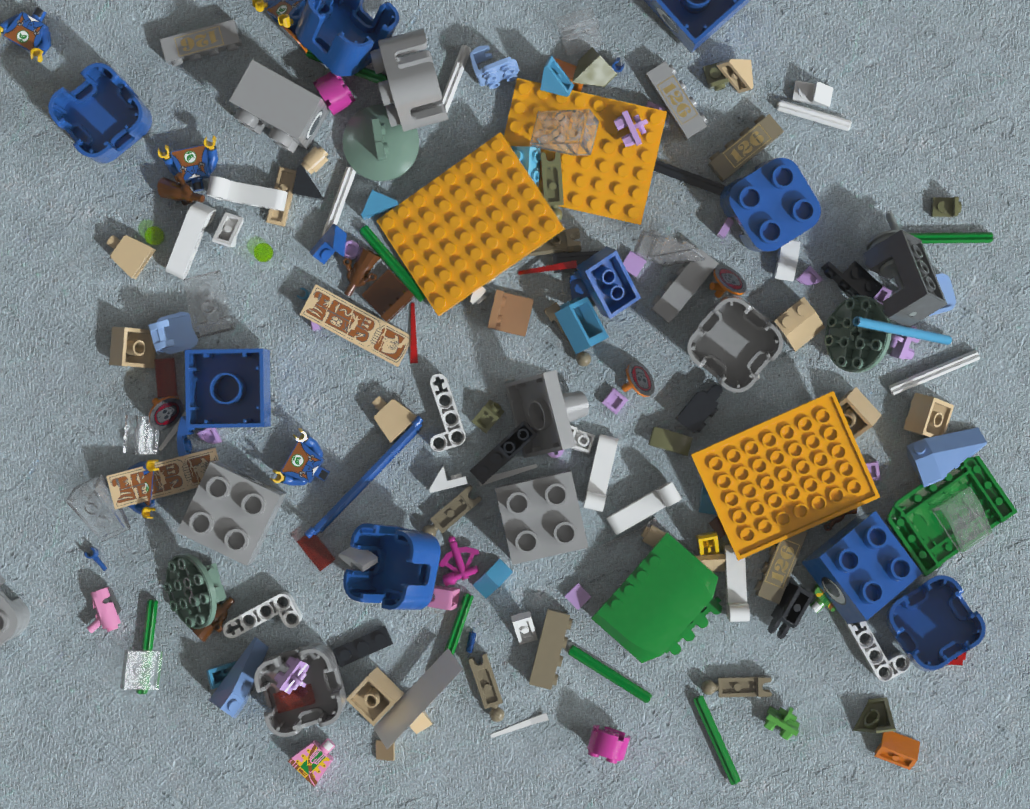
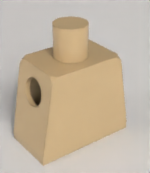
M112 235L106 243L114 249L110 255L111 259L133 279L139 276L156 252L155 248L127 235H124L121 240Z
M378 396L372 402L373 406L379 411L373 418L391 443L417 417V415L395 399L387 403L381 396Z

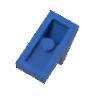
M333 223L309 253L323 264L328 261L335 251L344 257L347 233Z

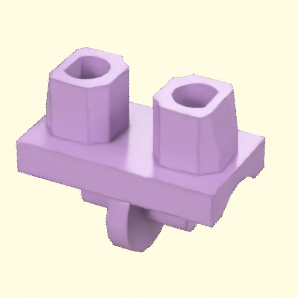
M628 111L622 112V116L614 120V124L618 131L625 127H628L630 134L621 137L625 147L635 144L638 146L642 144V141L636 129H639L641 135L646 133L644 125L648 124L647 119L641 121L639 115L633 117L636 124H633Z
M892 334L890 347L893 349L890 356L911 360L914 356V350L909 348L910 343H918L920 339Z
M289 657L286 661V666L289 667L287 672L283 673L280 671L274 677V680L277 682L276 687L289 695L299 685L302 687L306 686L303 679L311 667L306 662L294 657Z

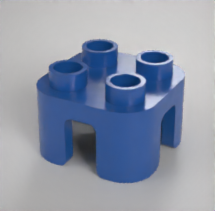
M307 0L295 28L296 36L301 44L327 66L334 75L352 76L372 63L370 51L380 48L378 40L392 37L399 23V13L390 2L387 1L382 4L373 19L362 7L364 0Z
M94 63L80 72L85 81L75 90L70 92L62 87L56 91L50 98L48 109L53 121L75 141L73 143L74 147L82 155L97 163H109L148 133L152 125V116L147 106L120 74L106 64Z
M776 158L762 162L755 167L756 170L743 178L732 181L721 192L720 205L727 217H734L744 232L739 235V238L744 246L751 251H775L812 228L820 218L821 206L798 166L787 158Z
M372 523L359 525L352 534L350 546L359 550H369L378 557V563L364 572L360 569H346L343 578L346 594L352 600L358 602L382 603L381 608L388 610H421L430 603L434 592L441 555L438 540L429 533L396 525Z
M939 575L926 581L911 593L898 599L888 609L886 614V623L890 632L911 663L922 671L930 672L944 667L956 657L977 646L985 636L986 627L983 618L978 611L972 612L961 596L964 592L955 579L949 576Z

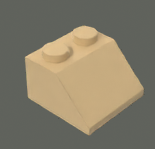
M805 297L800 298L771 321L795 352L825 328L817 312Z
M112 327L109 365L141 368L155 367L156 351L150 330Z
M857 387L853 388L838 401L855 439L870 429L882 416Z
M915 392L911 400L908 416L905 419L904 430L928 438L943 435L946 433L954 405L935 397Z
M376 667L346 700L374 726L405 693Z

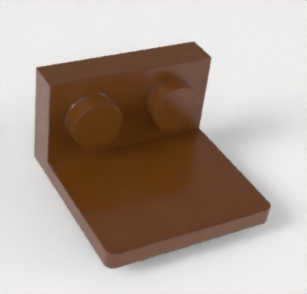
M387 270L362 294V297L387 323L415 298L413 293L390 270Z

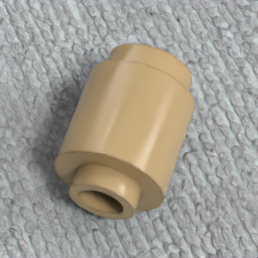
M315 146L303 158L304 161L301 165L312 175L314 171L317 172L329 160L327 158L328 153L321 146L319 148Z
M653 525L650 527L646 526L641 534L643 537L642 541L654 548L666 532Z

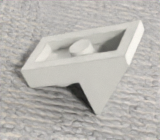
M795 81L792 101L830 107L833 88L821 82L813 84Z
M225 212L212 238V242L227 247H235L237 235L244 218Z
M443 466L429 491L432 493L468 484L467 476L462 477L461 473L450 476L451 480H448L445 467Z
M530 611L511 616L519 645L538 640Z

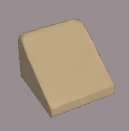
M376 740V759L394 761L395 742L386 749L381 740Z

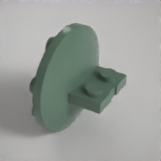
M384 104L371 105L357 112L350 119L344 131L343 151L348 163L359 175L372 181H390L402 176L412 167L419 152L420 142L417 128L404 132L402 125L391 127Z
M863 295L850 297L841 302L828 318L824 343L830 359L840 369L853 373L865 372L875 367L885 356L890 345L891 333L853 325V319L856 316L891 323V320L884 314V306L878 300Z
M189 553L176 555L168 562L164 589L168 593L171 610L176 612L189 628L201 629L209 626L215 618L217 603L227 599L216 563L204 566L198 558Z

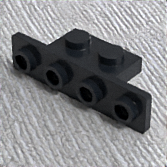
M829 261L821 267L828 278L833 279L842 291L847 292L852 297L863 295L874 298L883 288L856 261L852 262L843 273Z

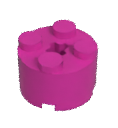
M331 71L313 82L333 116L356 101L341 76L334 75Z
M594 725L587 746L589 750L588 755L606 757V761L617 764V761L624 760L630 736L624 737V732L605 726L604 730L599 729L600 725Z

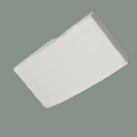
M792 240L778 249V260L774 272L775 279L794 281L800 241Z
M496 278L492 279V280H491L490 282H488L486 285L488 286V285H489L490 283H492ZM483 286L473 292L470 300L472 304L477 303L479 305L486 298L485 293L487 291Z
M571 426L575 447L571 449L590 454L595 435L577 430V427Z
M349 547L339 553V557L350 567L355 565L363 572L378 563V557L369 550Z

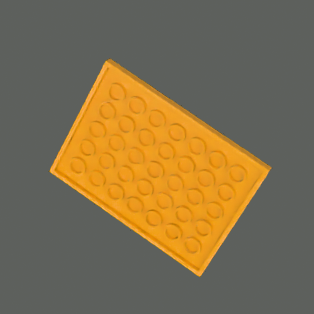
M517 78L504 137L510 146L540 148L541 153L544 152L548 161H553L555 153L560 151L564 205L559 207L641 225L667 111L574 90L571 91L569 96L565 97L540 90L541 83ZM628 111L633 124H636L633 118L636 115H639L641 121L647 119L648 124L644 125L646 133L641 135L639 129H636L642 141L641 145L636 146L635 144L625 147L621 137L630 134L628 127L618 131L614 124V120L622 116V112ZM540 161V180L538 188L544 196L542 165Z
M501 132L376 220L438 316L444 314L565 229Z
M830 391L690 454L737 560H741L880 498L834 391Z

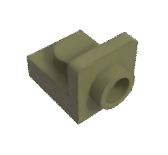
M717 63L704 66L703 71L709 90L719 91L725 89L729 79L716 66Z
M959 197L931 198V217L954 218L961 213L962 204L959 201Z
M489 400L471 422L484 433H487L504 413V410H502L498 403Z

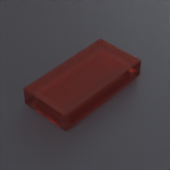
M175 358L154 359L158 397L178 396Z
M304 535L297 541L319 571H322L336 560L316 535H313L311 538Z
M311 683L306 684L305 687H297L290 695L285 691L273 693L278 713L316 703Z

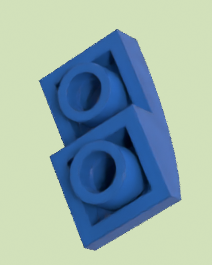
M186 416L181 417L178 425L177 450L179 457L191 454L190 450H192V444L187 435L194 434L193 430L195 428H186Z

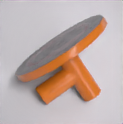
M279 25L285 35L302 52H308L296 35L283 25Z
M718 265L714 269L713 275L718 283L712 282L709 287L711 290H716L714 294L717 298H720L726 291L731 294L742 295L747 290L745 280L734 269L725 265Z
M637 361L631 362L627 369H625L628 382L622 385V390L627 392L633 388L643 397L651 396L655 389L652 375L643 364Z
M168 396L160 400L154 398L148 420L151 426L157 430L170 428L182 416L183 404L181 400L175 396Z

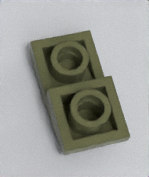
M653 427L648 445L688 456L693 438L666 429Z

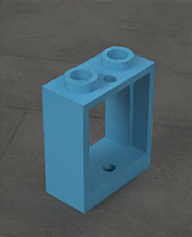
M577 297L559 306L561 310L554 313L576 354L609 338L588 297L583 299Z

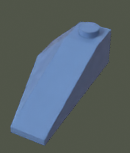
M978 427L924 438L907 445V458L923 487H926L947 477L950 471L957 469L960 463L972 457L983 448L987 441Z
M254 637L209 701L235 719L248 701L254 686L255 672L263 663L269 647Z

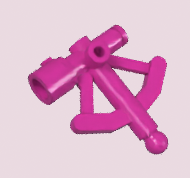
M449 536L448 538L452 551L448 552L439 563L440 567L446 566L453 571L442 576L445 586L454 585L457 580L462 579L463 581L468 579L470 575L479 573L477 565L469 568L474 555H478L479 550L471 547L459 548L454 536ZM465 552L471 553L466 565L461 556V553ZM453 556L457 568L448 563L450 558H452Z

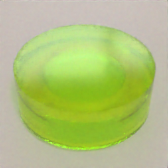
M152 226L145 231L147 243L153 246L163 243L165 234L161 228Z
M260 243L255 247L254 256L258 261L265 263L273 258L274 251L269 244Z

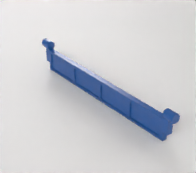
M418 415L412 421L413 425L314 527L311 526L304 534L311 538L313 535L317 536L319 532L322 533L421 431L420 428L423 426L421 423L424 420Z

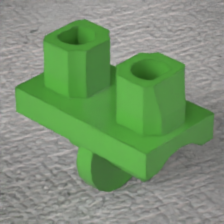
M770 706L767 709L764 727L773 731L775 726L778 725L782 728L779 735L788 740L792 735L797 736L800 723L796 721L797 716L792 714L793 708L791 706L786 710L781 707L779 710H776Z

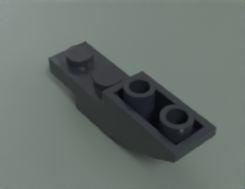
M524 420L478 462L470 472L483 485L529 443L537 433Z

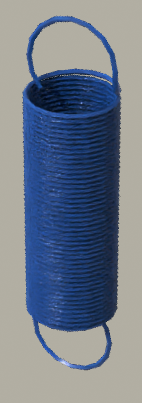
M473 630L469 632L465 651L468 653H473L476 633Z

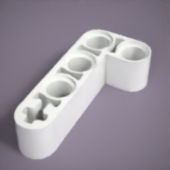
M210 176L206 195L223 201L284 211L288 192Z
M196 202L189 208L165 271L182 280L186 278L204 231L213 221L216 209L201 202Z
M435 374L430 380V385L446 432L433 436L430 446L434 451L440 452L463 444L466 440V433L448 379L443 374ZM437 377L444 379L442 388L443 390L447 388L448 392H442L437 395L436 391H440L439 386L434 385ZM443 395L450 397V404L447 406H443L440 403V398ZM449 413L456 415L457 420L454 424H449L446 421V416ZM458 431L462 434L461 442L453 441L452 434ZM438 437L444 440L442 448H436L434 445V440Z
M599 435L583 508L603 512L618 438Z
M669 481L608 516L606 519L615 535L659 510L675 504L682 498L673 482Z
M724 545L727 619L729 622L750 621V609L747 603L745 558L737 560L731 545Z
M282 592L228 621L223 626V633L228 638H235L278 614L285 626L293 628L301 622L302 614L291 594ZM281 596L287 598V606H282L279 604V598ZM263 606L270 607V615H265L262 612ZM290 613L297 616L296 623H291L288 620ZM246 615L253 616V624H248L246 622ZM239 623L241 624V626L237 628L235 632H230L229 628L231 626H235Z
M844 620L875 677L881 681H889L909 669L910 660L904 654L896 652L888 657L884 655L866 621L857 622L861 628L858 629L854 624H847ZM867 633L868 640L861 643L860 636ZM877 650L878 656L875 659H870V652ZM902 657L904 663L902 666L897 667L895 664L896 660ZM886 667L887 673L884 676H879L880 668Z

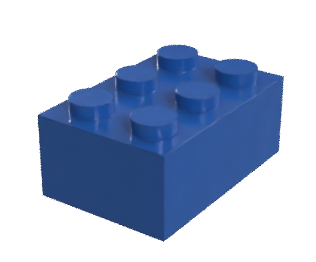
M606 246L576 266L601 315L611 319L641 299L617 250Z

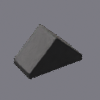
M302 165L298 166L292 194L322 201L324 199L304 167Z

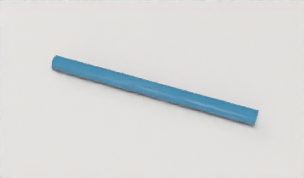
M858 316L853 319V325L857 327L949 345L952 342V338L949 335Z

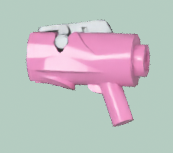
M106 587L90 593L93 609L96 608L97 614L95 615L96 620L87 627L88 631L93 633L101 625L108 632L119 628L118 624L121 622L118 614L122 609L113 590Z

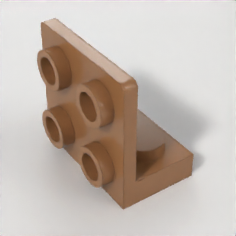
M496 290L488 328L526 336L534 300Z

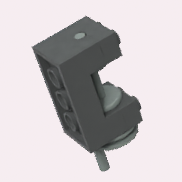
M890 212L886 214V218L891 230L881 232L867 242V252L864 253L865 265L869 271H873L879 276L889 280L895 278L899 290L882 301L885 308L883 311L888 319L906 327H911L946 306L947 302L922 241L904 230H900L894 214Z

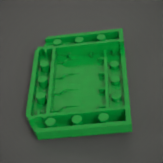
M980 456L965 459L957 469L950 471L943 480L923 487L921 483L899 498L893 504L885 521L925 577L999 523H1003L1016 514L1017 510Z
M666 532L591 619L641 663L662 656L713 599L718 575L671 534Z

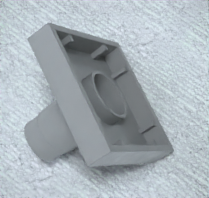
M556 370L505 384L515 426L517 427L525 420L537 433L522 448L524 458L575 447L570 422L586 417L589 412L588 400L583 392L562 393Z

